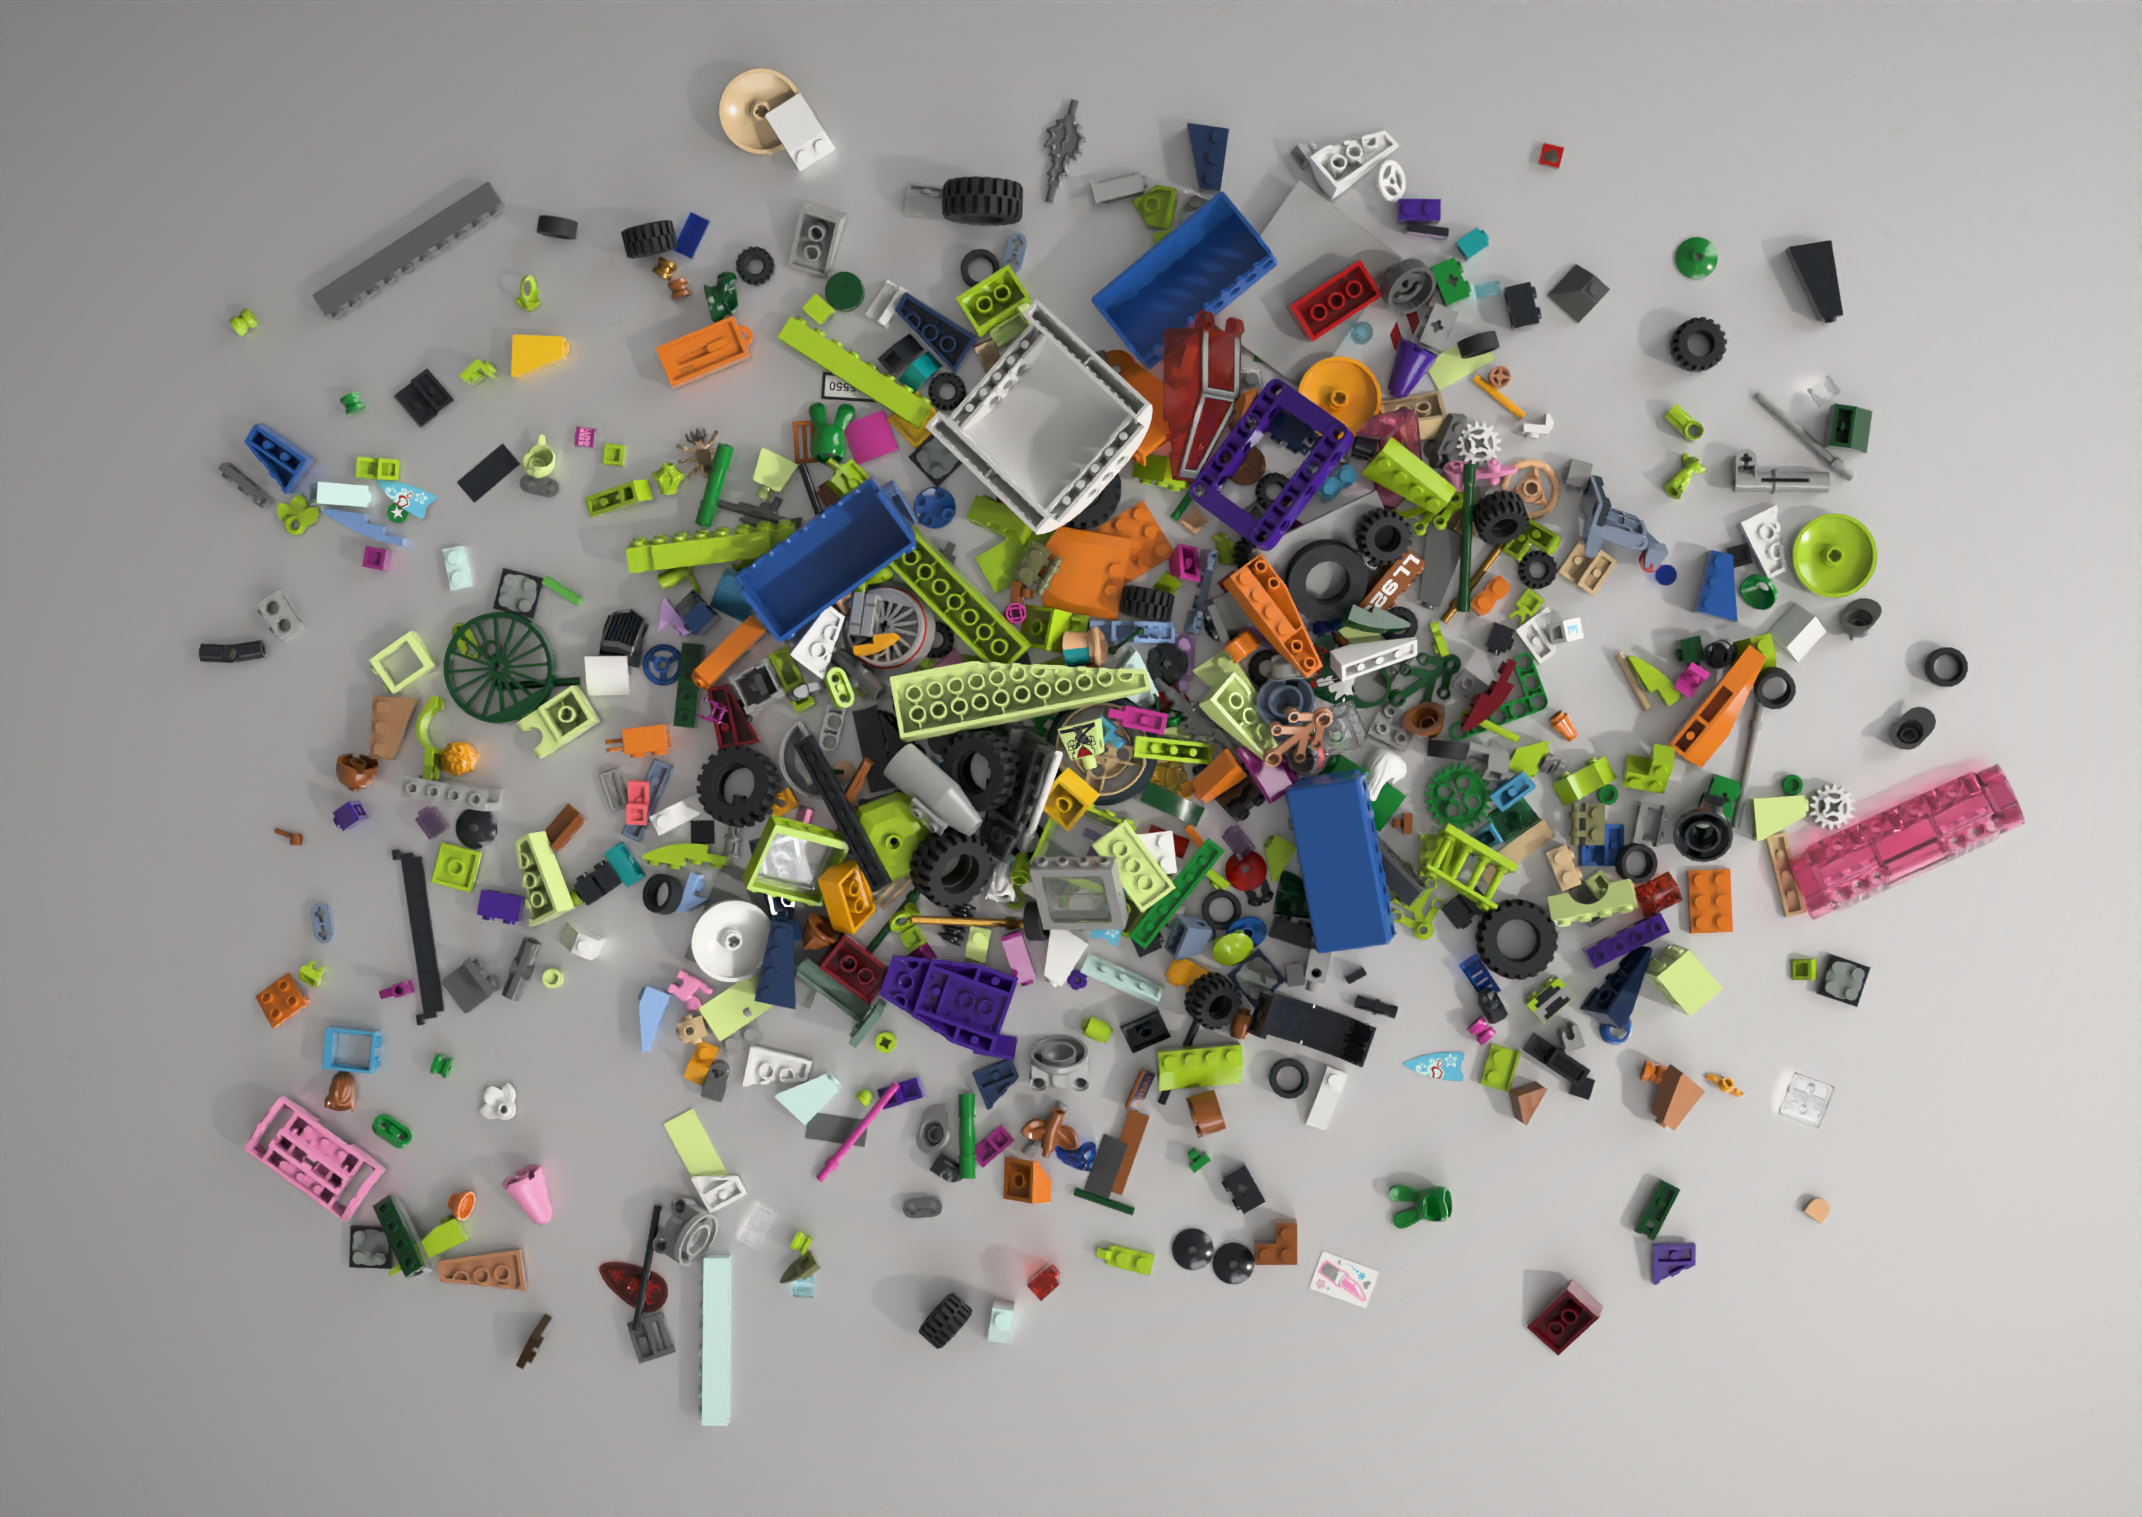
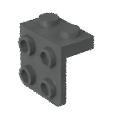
M1229 591L1204 601L1206 609L1203 612L1207 621H1211L1214 628L1211 629L1215 641L1219 640L1222 645L1230 642L1229 636L1255 626Z
M475 956L468 958L463 962V965L442 980L443 986L464 1013H469L499 990L496 986L498 985L492 975L487 974L484 970V964Z

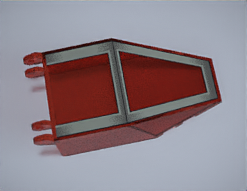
M1199 310L1195 316V327L1169 328L1164 331L1163 417L1164 421H1168L1169 433L1166 434L1167 441H1171L1172 452L1169 453L1172 480L1194 482L1205 467L1235 410L1233 405L1241 396V335L1245 331V324L1239 318L1229 317L1225 323V332L1211 329L1215 325V315L1212 312Z

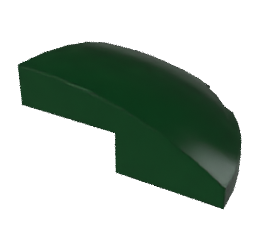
M1283 870L1278 883L1273 914L1279 915L1281 913L1291 917L1310 919L1303 880L1294 873Z

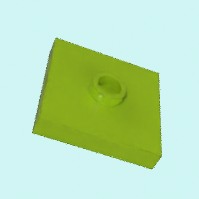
M441 842L431 883L472 893L483 852Z

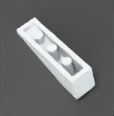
M1416 637L1346 645L1330 651L1331 668L1342 682L1417 656Z

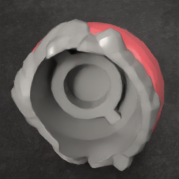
M1308 736L1305 751L1306 759L1304 762L1297 763L1292 757V752L1297 749L1298 742L1290 747L1288 760L1293 765L1292 769L1296 772V775L1306 776L1312 774L1323 765L1322 747L1319 750L1311 748L1309 745L1311 736Z

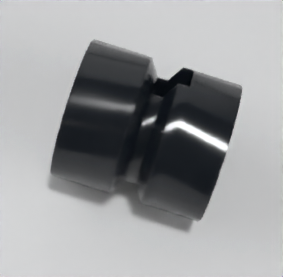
M1724 638L1710 643L1703 651L1704 662L1712 669L1724 668L1732 664L1738 656V649L1734 642Z

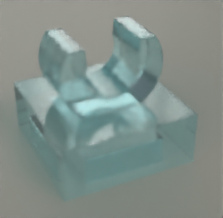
M812 1275L809 1276L807 1282H802L801 1278L793 1281L794 1297H815V1285Z

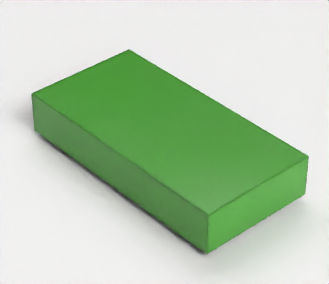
M549 576L544 577L543 584L575 605L580 606L582 604V597Z

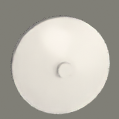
M726 899L716 902L701 913L691 932L692 954L699 967L714 979L724 982H739L749 979L761 971L771 921L761 908L749 901Z

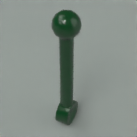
M1137 627L1134 633L1116 646H1110L1108 653L1111 655L1116 654L1117 649L1138 634H1143L1144 628Z

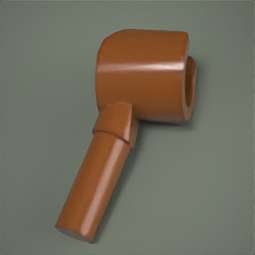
M278 828L274 830V833L290 838V845H302V834L290 833Z

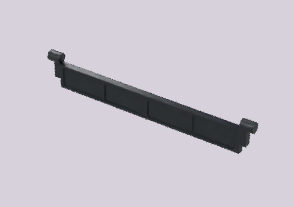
M400 849L391 850L393 860L401 859L423 1014L416 1015L417 1025H424L425 1019L436 1018L437 1012L445 1011L423 859L422 856L414 857L413 852L400 854Z

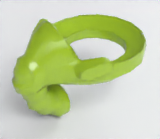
M526 275L522 278L520 297L515 298L517 305L528 312L533 311L540 302L537 298L539 291L536 288L533 276ZM528 280L530 289L528 295L525 296L524 284Z

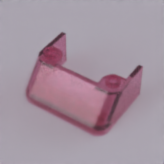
M1402 409L1373 415L1357 431V436L1377 439L1379 449L1386 441L1393 437L1423 461L1418 413L1416 410ZM1372 481L1374 490L1376 489L1384 508L1395 510L1406 499Z

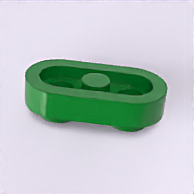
M379 1115L374 1119L372 1130L377 1136L395 1148L402 1149L409 1145L412 1138L409 1129L388 1115Z

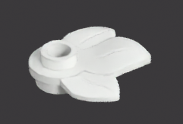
M506 1083L501 1090L495 1086H486L484 1088L483 1096L486 1103L479 1108L482 1116L491 1120L496 1118L501 1120L511 1119L516 1113V1106L513 1103L516 1093L511 1084ZM504 1106L507 1107L506 1113H503L502 1111Z

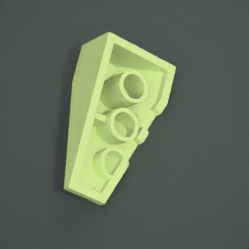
M1234 671L1213 687L1198 705L1215 723L1264 761L1263 754L1265 750L1276 748L1278 745L1268 725L1261 719L1257 705L1254 704L1250 696L1251 691L1249 687Z

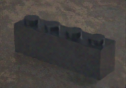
M878 706L852 711L862 758L866 756L875 761L866 775L870 793L896 788V785L883 774L886 766L891 761L880 720L883 710H879Z

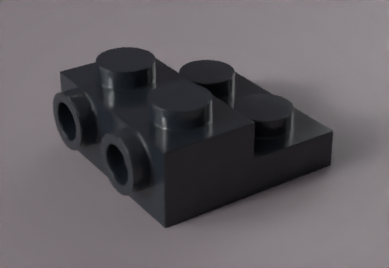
M1247 772L1248 776L1214 798L1236 822L1246 820L1250 815L1249 811L1254 806L1259 807L1265 801L1261 790Z

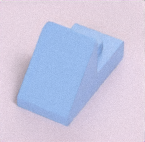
M690 872L677 912L689 913L712 901L698 895L704 887L705 881L703 879L705 875Z

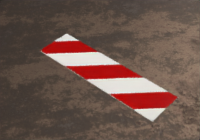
M1436 286L1433 295L1423 307L1409 314H1400L1389 335L1392 349L1397 351L1401 338L1411 340L1437 290Z

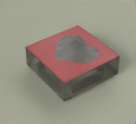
M1543 143L1538 165L1559 169L1564 147Z

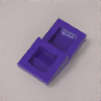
M920 1076L898 1082L899 1089L886 1103L883 1110L925 1097L926 1094ZM889 1086L877 1089L879 1098L885 1093Z

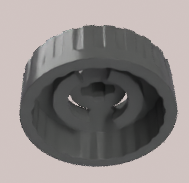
M1410 258L1397 264L1393 263L1388 266L1381 282L1380 292L1383 295L1381 297L1395 313L1409 314L1423 307L1433 295L1436 278L1434 273L1421 260Z

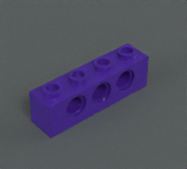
M1655 912L1582 948L1590 967L1596 969L1669 933L1670 930L1662 914Z

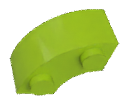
M1594 756L1584 762L1585 766L1572 773L1569 770L1562 773L1559 777L1560 780L1552 784L1564 806L1583 798L1617 778L1605 756L1599 759Z

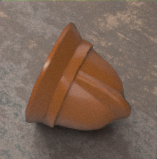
M1424 702L1415 705L1404 715L1402 719L1403 729L1421 739L1436 738L1443 728L1445 717L1444 705L1436 702Z
M815 913L809 914L802 932L803 950H819L838 941V932L833 930L829 918Z

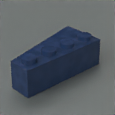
M905 292L895 311L954 373H958L979 337L912 294Z
M773 915L754 1001L796 1010L793 919Z

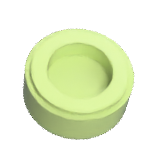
M556 967L546 969L542 974V983L551 989L559 987L564 978L562 971Z

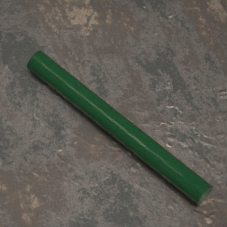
M580 677L556 678L554 687L581 685ZM532 680L518 681L526 689L544 687L543 684ZM503 682V690L505 691L507 688ZM509 682L513 690L520 689L513 682Z

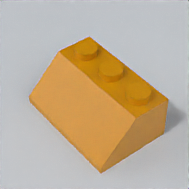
M856 860L829 867L818 879L834 931L854 934L876 911L869 884Z

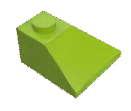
M1771 633L1734 642L1738 649L1737 658L1749 644L1766 657L1760 672L1770 667H1777L1776 652Z

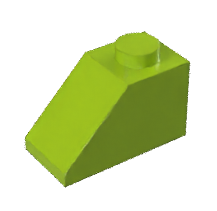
M1274 834L1273 837L1269 835L1263 846L1266 847L1264 853L1270 878L1276 883L1294 854L1296 846Z

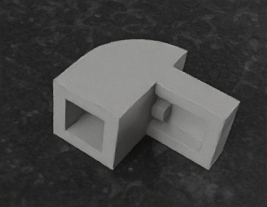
M1491 740L1489 746L1481 743H1469L1466 760L1484 764L1482 779L1503 783L1508 774L1510 762L1507 750L1500 743Z

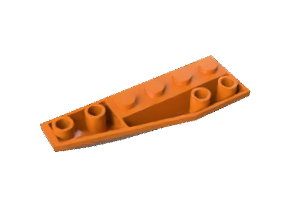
M1262 553L1222 582L1259 631L1305 679L1323 666L1287 586Z
M1749 644L1668 741V746L1674 747L1678 754L1702 768L1729 736L1766 657Z

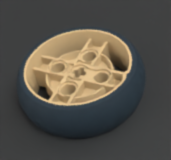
M1125 697L1059 712L1048 731L1046 740L1056 746L1055 751H1060V749L1067 751L1058 729L1068 726L1080 713L1092 708L1102 707L1101 714L1105 715L1118 727L1115 733L1127 741L1122 747L1126 748L1129 752V756L1125 760H1120L1117 757L1118 749L1109 741L1106 742L1108 752H1104L1103 755H1094L1096 764H1101L1104 768L1103 773L1099 776L1094 775L1091 769H1084L1082 758L1073 760L1078 770L1086 776L1085 782L1100 794L1093 803L1096 806L1118 804L1138 794L1151 779L1158 759L1133 757V741L1125 727L1118 724V719L1108 717L1109 708L1121 710V706L1126 705L1140 708L1133 701ZM1140 730L1142 737L1158 738L1157 733ZM1062 759L1054 780L1066 770ZM1129 765L1140 767L1136 775L1125 785L1114 790L1102 791L1105 780L1118 777Z

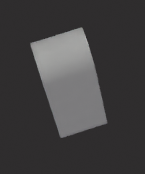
M831 697L828 700L819 738V745L825 751H833L838 748L848 707L844 709L837 708L833 704ZM834 715L839 718V725L835 728L831 727L828 723L829 718ZM827 736L834 738V746L831 748H827L824 745V739Z

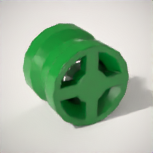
M359 391L347 394L340 399L341 404L346 408L345 413L347 416L358 413L366 408L365 403L360 400L361 395Z
M437 1053L433 1059L430 1073H438L443 1078H447L453 1065V1059L443 1058L441 1054Z

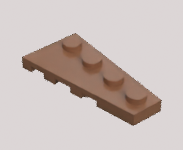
M521 1249L437 1261L440 1282L517 1289L519 1291L527 1290Z

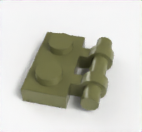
M1034 540L1013 577L1029 588L1037 582L1038 587L1035 592L1043 595L1044 591L1049 589L1050 581L1054 574L1059 572L1063 559L1056 555L1054 560L1051 561L1049 557L1053 551ZM1046 566L1048 570L1044 577L1039 574L1043 567Z
M1571 803V811H1569V818H1571V830H1569L1571 845H1579V837H1582V845H1605V803H1582V811H1579L1580 803ZM1579 818H1582V830H1579Z

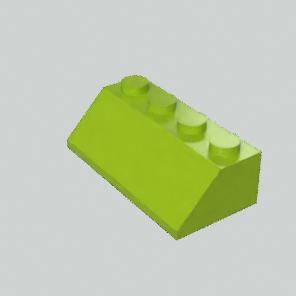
M1238 1041L1155 1049L1158 1091L1237 1084L1242 1081V1046Z

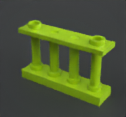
M1449 823L1441 825L1438 833L1443 835L1442 838L1444 840L1431 865L1423 864L1420 865L1419 869L1429 879H1437L1474 901L1481 910L1497 909L1498 905L1492 902L1491 899L1503 875L1515 873L1519 865ZM1455 842L1461 846V851L1449 875L1438 870L1451 843ZM1473 853L1478 856L1477 859L1479 861L1465 886L1458 882L1456 878L1468 854ZM1490 863L1495 866L1496 872L1484 896L1473 891L1486 864Z

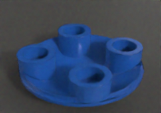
M929 487L917 496L914 503V512L918 521L925 527L937 529L951 522L956 512V504L953 496L947 490L941 487Z

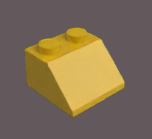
M1068 767L1052 784L1043 810L1068 832L1092 806L1100 794Z

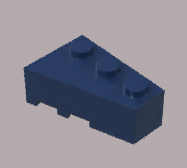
M1187 123L1199 193L1216 195L1221 190L1229 128Z

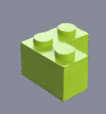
M1149 454L1146 457L1147 465L1145 467L1139 462H1135L1132 473L1133 478L1140 479V484L1151 486L1152 482H1154L1155 486L1162 488L1169 486L1168 490L1180 492L1181 489L1189 490L1192 479L1179 477L1183 461ZM1186 464V469L1194 470L1195 465Z
M1653 743L1649 758L1628 754L1623 766L1622 786L1664 794L1674 767V747Z

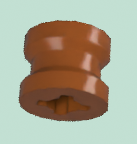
M680 278L667 283L668 288L672 291V300H680L692 295L691 290L687 286V278Z

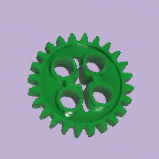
M1451 763L1450 770L1444 765L1443 773L1436 770L1437 778L1430 776L1433 784H1426L1430 788V792H1424V795L1429 796V799L1424 801V803L1431 804L1427 812L1434 811L1431 818L1439 817L1438 825L1446 822L1445 824H1453L1456 828L1460 825L1462 830L1466 829V824L1473 828L1474 820L1481 823L1480 815L1487 817L1484 809H1491L1490 806L1486 805L1487 802L1493 801L1487 797V794L1492 792V790H1486V786L1490 782H1483L1482 775H1477L1479 769L1477 768L1472 772L1471 765L1464 769L1463 763H1460L1458 768H1456L1454 763ZM1461 777H1466L1469 781L1465 789L1460 788L1458 785ZM1451 779L1455 784L1457 792L1463 793L1461 801L1467 810L1466 814L1463 813L1460 802L1453 799L1456 794L1449 782ZM1446 785L1450 793L1447 797L1443 798L1439 794V789ZM1470 796H1475L1478 801L1477 805L1473 808L1467 805V799ZM1451 805H1456L1458 807V814L1451 817L1448 814V808Z

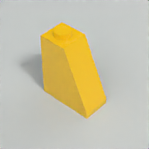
M513 335L511 377L520 379L566 360V355L569 354V342H566V338L563 336Z

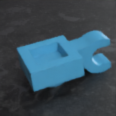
M1101 714L1098 718L1102 719L1104 744L1109 741L1117 749L1122 748L1127 741L1115 733L1118 727L1105 715Z

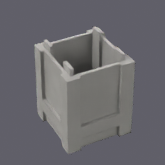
M764 658L758 661L759 664L728 677L731 684L735 685L745 705L743 708L747 715H754L760 710L787 698V692L784 690L769 658ZM768 671L777 690L762 696L760 691L752 693L749 685L755 683L753 676Z

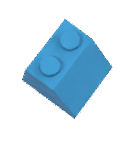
M726 568L715 589L710 606L743 623L750 615H753L754 610L741 594L742 588L736 582L738 573Z

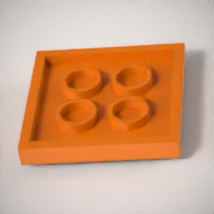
M1143 500L1093 530L1132 538L1123 586L1169 559L1174 551Z

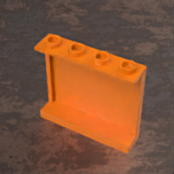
M1134 363L1121 377L1152 405V419L1147 433L1131 457L1134 462H1139L1145 467L1147 465L1146 457L1185 422H1188L1190 425L1194 424L1197 409L1139 364Z

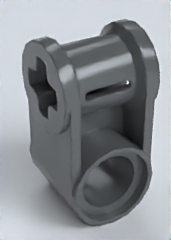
M718 1060L710 1066L702 1088L701 1097L722 1102L730 1072L727 1062ZM718 1066L721 1067L723 1072L720 1075H717V1071L714 1070Z

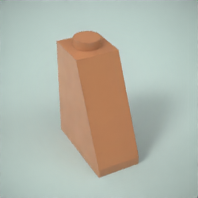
M1670 1064L1667 1067L1650 1113L1657 1117L1655 1122L1665 1129L1668 1126L1675 1131L1705 1091Z

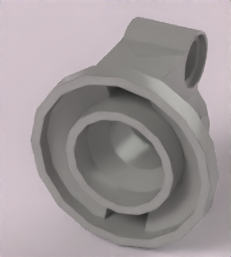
M1052 1036L1041 1039L1032 1045L1029 1052L1031 1068L1029 1072V1087L1031 1090L1042 1092L1047 1086L1053 1088L1071 1086L1075 1091L1083 1092L1089 1088L1088 1049L1083 1042L1067 1036Z
M677 1197L671 1202L670 1207L673 1215L665 1225L664 1234L656 1236L652 1244L656 1253L665 1254L687 1267L694 1265L708 1252L717 1234L718 1221L716 1216L698 1206L694 1199Z

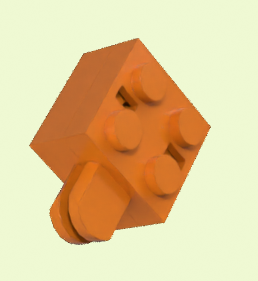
M667 724L622 729L623 738L605 740V744L623 742L624 745L606 748V753L624 751V754H630L631 758L646 757V752H651L652 756L667 754V750L672 749L670 727Z

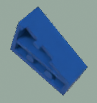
M264 423L254 424L244 441L260 463H263L270 472V476L278 482L284 494L295 492L315 459Z
M1714 550L1707 551L1693 613L1729 622H1738L1733 555Z

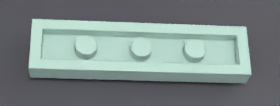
M1088 953L1080 971L1087 976L1155 1006L1158 1005L1165 988L1163 985Z

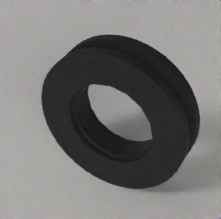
M1322 539L1303 546L1295 553L1286 569L1285 585L1299 612L1313 620L1333 621L1342 618L1345 608L1353 604L1356 606L1360 604L1367 588V572L1363 562L1351 547L1337 540ZM1327 561L1337 562L1342 565L1346 572V582L1338 594L1331 598L1318 599L1307 592L1306 579L1313 567Z

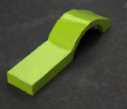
M431 696L418 716L415 727L416 736L421 745L425 747L423 779L439 782V753L441 749L431 743L428 736V725L437 712L444 710V698Z

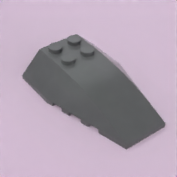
M1009 723L999 724L997 732L1000 733V737L1005 736L1009 739L1008 744H1013L1016 748V755L1020 756L1019 766L1022 767V773L1019 775V778H1022L1021 784L1016 786L1018 792L1015 796H1012L1009 803L986 811L985 818H982L983 822L979 836L987 844V847L990 848L991 855L1001 862H1006L1031 819L1056 747L1035 732ZM991 774L990 778L986 779V787H988L990 783Z

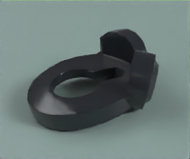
M1266 878L1260 889L1262 893L1261 898L1257 897L1255 891H1245L1249 905L1261 906L1262 903L1266 904L1273 898L1274 893L1270 890Z

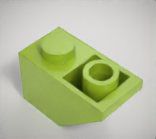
M1540 741L1515 748L1509 758V770L1517 774L1523 769L1529 777L1534 778L1540 768L1537 766L1541 758L1545 759L1550 750L1547 747L1549 742Z

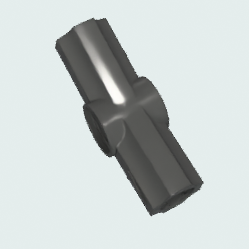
M529 937L523 938L517 957L513 959L508 974L510 975L501 994L504 997L517 1002L520 1000L525 985L530 980L535 969L534 962L541 946L538 940Z

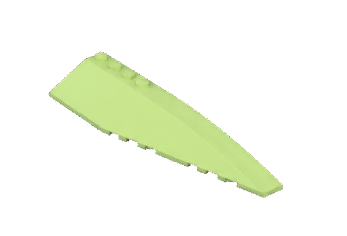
M970 661L890 677L898 728L903 743L1049 715L1151 691L1147 670L1108 669L1102 667L1087 668L1082 666L1067 667L1062 665H1025L1021 663L1005 664Z

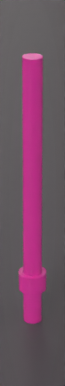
M893 1082L836 1153L826 1160L825 1166L816 1176L819 1181L823 1182L828 1174L839 1166V1161L899 1089V1084Z

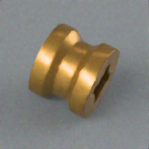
M660 256L658 265L653 267L652 272L670 282L672 279L671 274L677 270L678 266Z

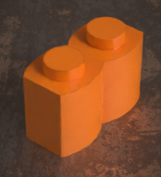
M1500 575L1493 577L1485 584L1483 591L1471 598L1470 609L1478 617L1487 614L1494 607L1496 600L1503 598L1508 593L1511 585Z

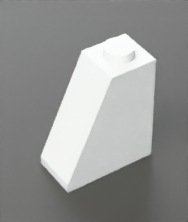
M567 922L559 942L571 953L588 960H593L599 956L606 938Z
M1050 930L1044 976L1047 977L1046 981L1054 987L1057 985L1062 987L1089 943L1070 930Z

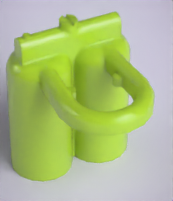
M695 566L670 568L657 577L664 590L688 578L698 595L701 594V589L691 572Z

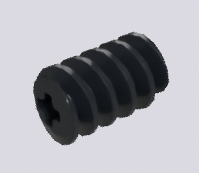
M964 902L962 906H954V909H948L947 912L951 914V917H973L974 914L969 910H976L977 907ZM941 925L945 932H938V935L947 942L961 946L957 941L964 940L960 933H966L967 929L964 926Z

